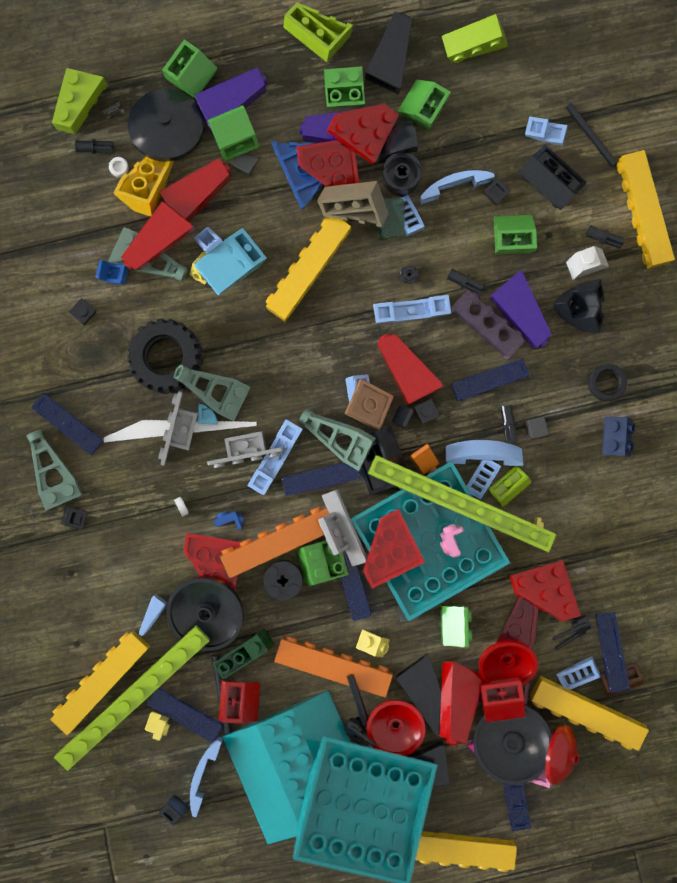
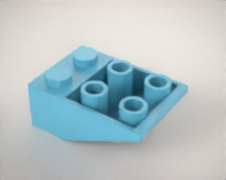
M242 228L206 254L194 266L217 295H220L257 270L267 257Z

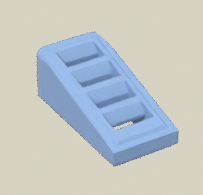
M409 195L391 202L406 237L424 230L425 226ZM407 202L408 205L400 209L397 205ZM410 208V212L403 215L401 214L402 211H405ZM413 215L414 218L405 221L404 218ZM416 221V225L408 227V224Z
M206 227L194 237V240L206 253L211 252L223 242L209 227Z
M481 460L466 485L470 494L482 499L501 466L492 460ZM486 464L493 468V471L491 472L483 466ZM480 471L488 474L489 478L487 479L486 477L479 474ZM479 478L486 483L485 485H482L479 482L475 481V479ZM472 484H474V485H476L477 487L481 488V489H482L481 492H479V491L475 490L474 488H472V487H471Z
M157 594L153 595L140 628L139 634L141 636L147 634L167 606L168 602Z
M592 656L556 673L561 685L569 690L601 677ZM587 666H590L592 673H589ZM583 669L586 676L582 677L579 670ZM572 672L576 673L578 680L575 681ZM567 674L571 681L570 684L567 683V680L565 678V675Z

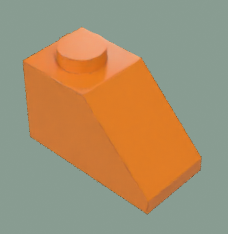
M428 444L409 456L422 475L425 473L428 475L437 470L436 465L439 462Z

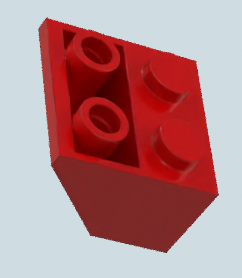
M519 677L480 683L486 723L525 717L524 696Z
M222 680L219 720L223 723L257 722L260 682Z

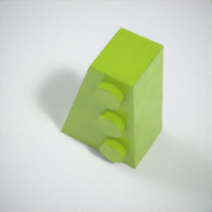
M296 3L285 14L283 28L326 62L350 38L353 27L350 23L344 24L337 21L335 17L330 16L329 18L319 14V11L300 3Z
M496 14L442 36L447 56L452 63H459L467 58L508 47L502 24Z
M66 68L52 124L57 130L76 135L87 118L88 112L97 103L102 91L108 86L104 77Z

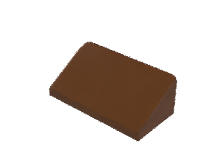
M636 662L600 674L607 696L644 684V678Z

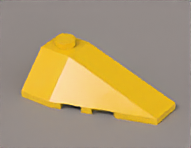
M145 157L140 163L137 162L134 165L132 171L128 174L125 173L121 177L114 195L133 211L151 217L162 197L160 191L166 186L174 161L163 162Z

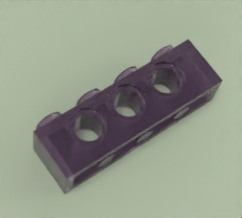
M467 290L451 308L453 313L507 360L525 341L520 331L509 327V322L502 316L498 317L494 313L495 310L486 303L484 305L480 301L479 295L474 291L470 292ZM470 307H477L479 315H472ZM490 319L493 322V327L487 328L484 325V320ZM499 332L507 334L508 338L506 341H502L499 338Z

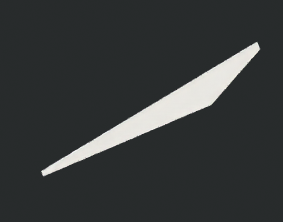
M142 420L104 437V442L164 436L165 430H169L171 423H168L166 420ZM196 421L194 432L257 426V422L217 421L216 425L198 424V421Z

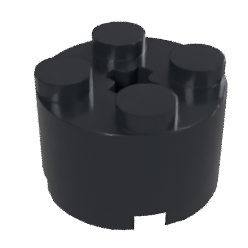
M406 152L392 154L386 160L383 168L382 181L385 188L390 193L399 197L408 195L417 188L421 177L419 160L414 155ZM403 172L405 173V176H403V175H402V176H399V175H398V173H400V174H402Z
M280 560L273 563L266 570L263 579L264 588L269 596L281 601L295 597L303 583L301 570L296 564L288 560ZM281 575H284L289 580L285 585L278 581Z

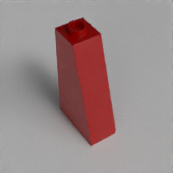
M219 158L161 190L160 193L166 204L190 222L231 180L229 176L231 170L227 163H222Z
M161 202L121 256L125 261L124 265L132 271L134 269L141 271L195 231L197 227L168 204Z
M387 333L379 338L380 341L377 342V347L407 405L443 387L436 376L395 334L390 336Z
M443 662L440 714V737L446 739V743L452 746L467 743L481 693L480 683L484 682L480 673L455 662Z

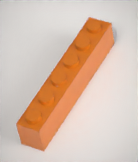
M316 507L310 510L311 514L305 517L303 514L294 517V522L286 524V522L275 526L276 530L270 533L268 530L259 533L258 538L251 541L248 538L240 542L241 546L235 549L231 546L222 550L223 554L219 556L229 578L323 536L324 533L318 519L329 514L327 508Z
M292 636L282 637L274 662L348 686L350 685L347 676L354 674L360 690L386 698L393 676L392 672L389 671L390 668L379 665L377 668L371 666V662L360 659V661L352 659L351 655L344 653L340 656L334 654V650L323 647V650L315 648L316 645L307 641L304 644L297 642L298 639Z

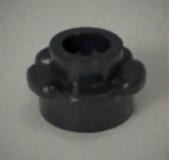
M412 265L403 267L400 271V278L404 283L413 284L419 276L418 270Z

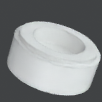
M115 157L109 163V170L115 177H122L125 173H128L129 165L124 158Z
M182 498L174 499L182 517L187 515L189 512Z

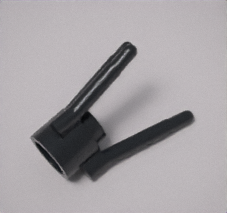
M586 615L570 619L574 620L571 622L572 628L552 637V640L555 641L575 632L574 635L555 647L556 650L564 647L577 637L586 634V631L591 629V624ZM555 618L549 620L550 622H560Z
M358 716L356 719L351 717L343 729L347 732L346 735L351 737L358 745L365 746L357 738L359 736L372 746H376L375 742L361 733L363 729L361 718Z

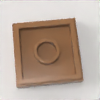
M360 379L345 414L375 430H380L394 396Z

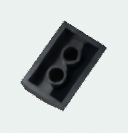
M546 144L532 155L519 171L525 181L530 182L539 194L544 195L550 200L552 206L560 211L587 183Z
M391 426L369 434L376 439L361 468V472L370 495L395 487V485L368 474L375 456H379L407 469Z

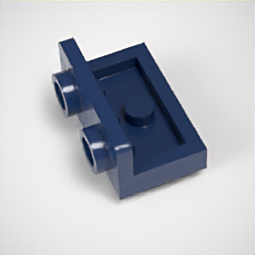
M605 417L602 455L630 457L634 449L633 441H631L632 434L635 431L633 419L628 417Z

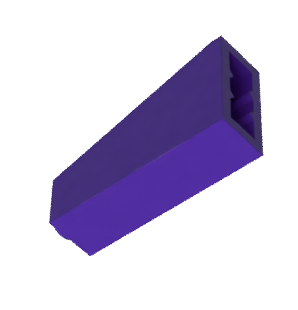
M258 68L195 94L197 103L212 135L213 133L208 122L209 119L242 105L246 109L266 92L265 84L268 82L264 73L260 74Z
M341 112L305 116V122H301L299 134H302L303 141L320 143L338 140L328 133L327 129L334 115Z
M520 270L493 293L489 299L533 349L538 346L542 348L549 342L547 338L552 334L526 278Z

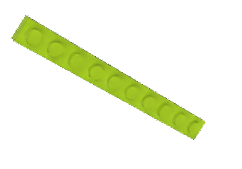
M375 456L368 472L369 475L546 552L550 551L556 534L379 456Z
M196 625L65 745L54 758L68 771L210 640L208 636Z

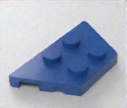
M273 141L271 145L299 207L303 210L322 188L323 184L299 167L296 146L313 143H277V141Z

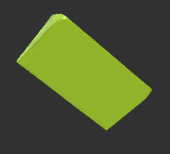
M515 466L491 486L488 491L504 507L524 490L531 481L518 466Z

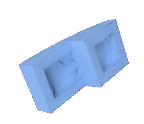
M529 117L525 136L563 146L567 125L550 123L548 119Z

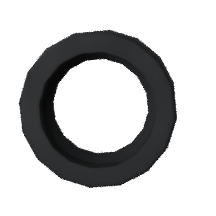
M612 364L599 366L592 371L588 380L589 391L595 398L602 401L617 399L624 393L627 386V378L623 370ZM602 372H612L618 378V388L613 393L605 394L598 389L596 381Z

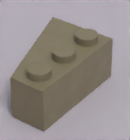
M377 181L324 187L317 200L323 216L346 221L354 219L359 220V223L362 224L370 222L376 223L378 227H383L389 214Z

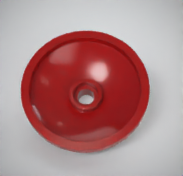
M506 640L489 646L480 656L478 666L480 675L485 682L519 677L522 686H524L535 676L538 669V660L535 652L528 645L519 641Z
M397 699L388 700L375 707L369 715L367 736L376 743V746H373L375 749L407 756L421 745L425 736V721L420 711L411 703ZM397 721L399 725L394 726L392 723Z
M561 725L556 729L547 751L546 776L549 783L554 785L562 783L571 774L579 760L575 735L572 729L566 725Z

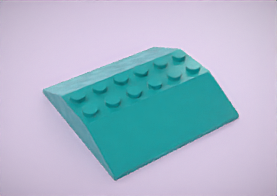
M452 461L425 476L472 497ZM404 489L351 518L365 546L370 551L380 518L399 509L425 561L386 581L408 621L510 563L489 526ZM452 524L463 528L462 532L453 535L460 555L455 557L444 553L440 544L443 542L440 533L444 532L443 528Z
M329 690L222 736L267 844L297 836L299 817L309 776L323 737L351 743L349 736L346 735L347 732L343 730V722Z
M324 736L309 776L299 817L293 859L393 883H410L437 764Z

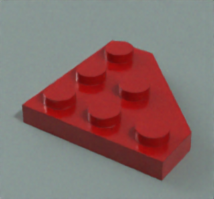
M386 104L341 112L334 115L327 132L373 164L376 162L399 114Z
M332 140L296 146L299 167L325 187L359 183L356 154L341 141Z
M399 509L380 518L363 569L371 588L425 562Z
M186 533L183 552L191 561L200 576L220 579L236 591L238 575L229 578L219 555H222V550L232 546L235 549L241 546L240 541Z
M563 560L509 576L516 596L532 603L531 605L543 612L551 614L560 622L581 616Z

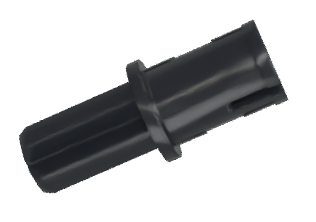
M92 139V141L76 140L75 151L77 153L92 152V154L97 152L112 153L114 151V144L112 141H96V139Z
M592 225L589 226L586 237L619 249L622 248L625 242L624 238L609 233V230L604 231Z
M453 268L447 277V280L462 286V289L466 288L477 294H481L485 286L470 278L469 275L466 276Z
M512 405L501 406L503 421L501 426L504 428L505 442L509 444L517 442L516 422H514Z

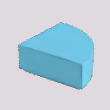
M199 404L198 424L217 425V418L214 412L209 407Z

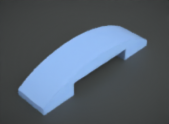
M472 170L446 176L431 185L421 195L420 205L439 199L440 190L472 181L474 187L490 183L495 177L494 173Z
M449 295L396 303L373 304L376 324L413 321L451 314Z
M287 419L285 420L270 449L285 447V451H281V455L270 457L269 454H266L247 486L265 495L303 430L302 428Z
M470 440L453 443L445 448L446 463L452 461L453 464H465L466 459L502 460L504 465L523 466L522 448L505 442Z
M222 737L217 738L209 746L194 773L190 790V806L192 816L194 817L199 812L205 794L199 792L198 788L208 759L216 760L223 740Z

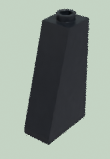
M394 12L366 70L365 79L399 95L412 19L404 13Z
M426 653L395 675V677L436 736H439L441 689L431 660Z
M443 741L406 756L437 764L432 787L450 785Z

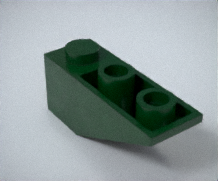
M264 628L213 663V666L224 680L269 651L275 643Z

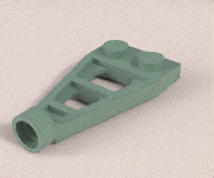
M123 227L108 262L124 265L125 261L121 256L138 233ZM165 253L160 256V258L167 262L164 270L152 268V263L141 271L133 270L139 273L174 278L181 282L184 281L188 273L187 267L178 264Z
M184 365L178 366L174 374L176 380L186 385L214 412L232 421L235 420L251 388L234 378L189 369ZM199 377L209 380L204 392L195 386ZM216 384L227 387L221 402H217L211 396V392Z
M306 409L299 419V422L304 424L340 460L358 471L363 467L376 438L359 428L317 415L309 409ZM322 424L334 429L331 438L320 431ZM339 433L349 435L352 438L348 450L343 449L336 442Z
M37 430L26 435L31 445L38 494L45 510H50L82 496L83 494L76 478L45 439L42 431ZM47 451L53 459V464L42 467L39 455ZM51 469H56L62 475L63 482L49 487L46 483V473Z

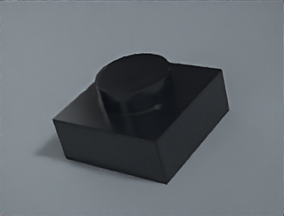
M498 178L483 191V194L496 206L510 193V190Z
M81 298L69 313L81 324L85 325L97 311Z
M432 399L414 407L422 424L440 416Z

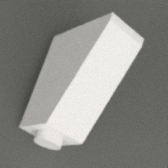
M595 246L576 252L566 262L573 280L609 267L603 249Z

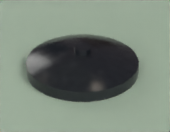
M158 89L145 94L133 105L128 116V132L132 143L140 153L156 161L170 162L188 156L197 148L204 134V118L197 102L186 93L175 89Z
M196 576L183 581L176 587L168 600L166 615L170 629L179 640L197 625L210 639L200 650L214 651L226 647L237 637L244 621V608L240 597L230 585L215 577Z
M525 706V717L486 723L484 715L474 733V752L482 769L493 779L511 785L525 784L536 779L545 771L547 751L552 734L542 716Z

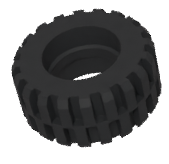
M157 319V322L149 321L147 326H141L137 329L139 332L137 335L133 334L131 337L133 341L131 345L128 344L127 348L129 351L127 362L130 364L129 369L133 373L134 378L142 386L156 393L174 394L178 393L180 389H187L186 385L174 378L175 371L167 375L156 373L148 363V354L155 343L163 339H170L177 342L182 348L183 361L181 365L189 369L201 371L203 350L194 333L181 322L178 323L172 319Z

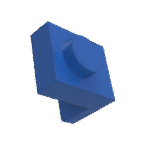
M100 260L96 278L106 283L125 285L129 268L122 264Z
M224 511L217 514L218 518L214 520L216 527L235 520L238 530L244 529V518L237 511L232 513Z

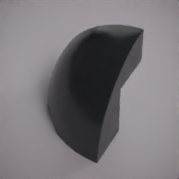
M412 119L402 121L392 128L378 156L379 163L386 162L395 153L417 152L418 140Z
M601 279L581 283L560 295L553 303L559 316L579 330L599 333L604 319V314L601 310V303L604 302Z

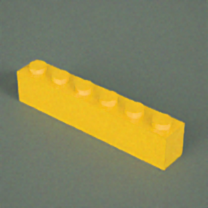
M645 150L623 155L618 160L617 170L622 175V188L627 193V206L632 211V224L637 229L638 245L642 247V261L644 265H647V269L669 264L675 258Z
M329 217L323 220L321 224L322 229L319 233L315 232L313 234L309 247L302 249L299 257H301L297 263L294 262L288 269L289 275L286 279L282 278L280 280L276 293H271L267 298V310L284 322L288 320L350 233L351 226L345 221Z
M132 631L130 634L126 632L119 639L121 644L117 648L113 646L106 653L108 658L104 662L100 660L93 667L95 672L90 677L86 675L80 681L81 687L77 691L73 689L67 695L66 699L68 701L64 705L60 703L54 709L53 713L55 715L50 720L66 735L76 728L150 648V645L135 631Z
M540 675L530 694L533 705L536 707L550 709V712L555 716H565L569 722L575 725L580 723L586 726L585 728L595 734L599 732L611 742L616 740L629 750L633 748L639 751L649 731L644 723Z
M422 831L415 860H420L424 864L439 862L443 866L458 864V866L463 868L478 866L482 870L497 868L501 872H508L509 870H515L517 846L514 840Z

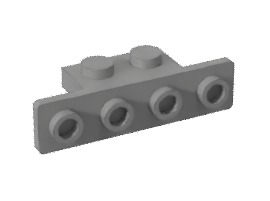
M180 389L178 393H174L173 396L174 412L170 411L167 422L171 424L169 430H165L163 441H166L165 448H161L158 459H161L160 465L163 466L167 461L170 446L185 450L190 448L198 412L180 408L183 389Z
M263 431L225 438L228 458L207 461L208 465L213 464L214 468L225 466V462L232 461V464L243 463V459L251 457V461L263 459L262 455L269 454L270 457L280 456L281 451H285V447L266 450Z
M338 490L322 495L329 514L318 519V522L332 554L337 555L345 550L352 566L365 563L367 556Z

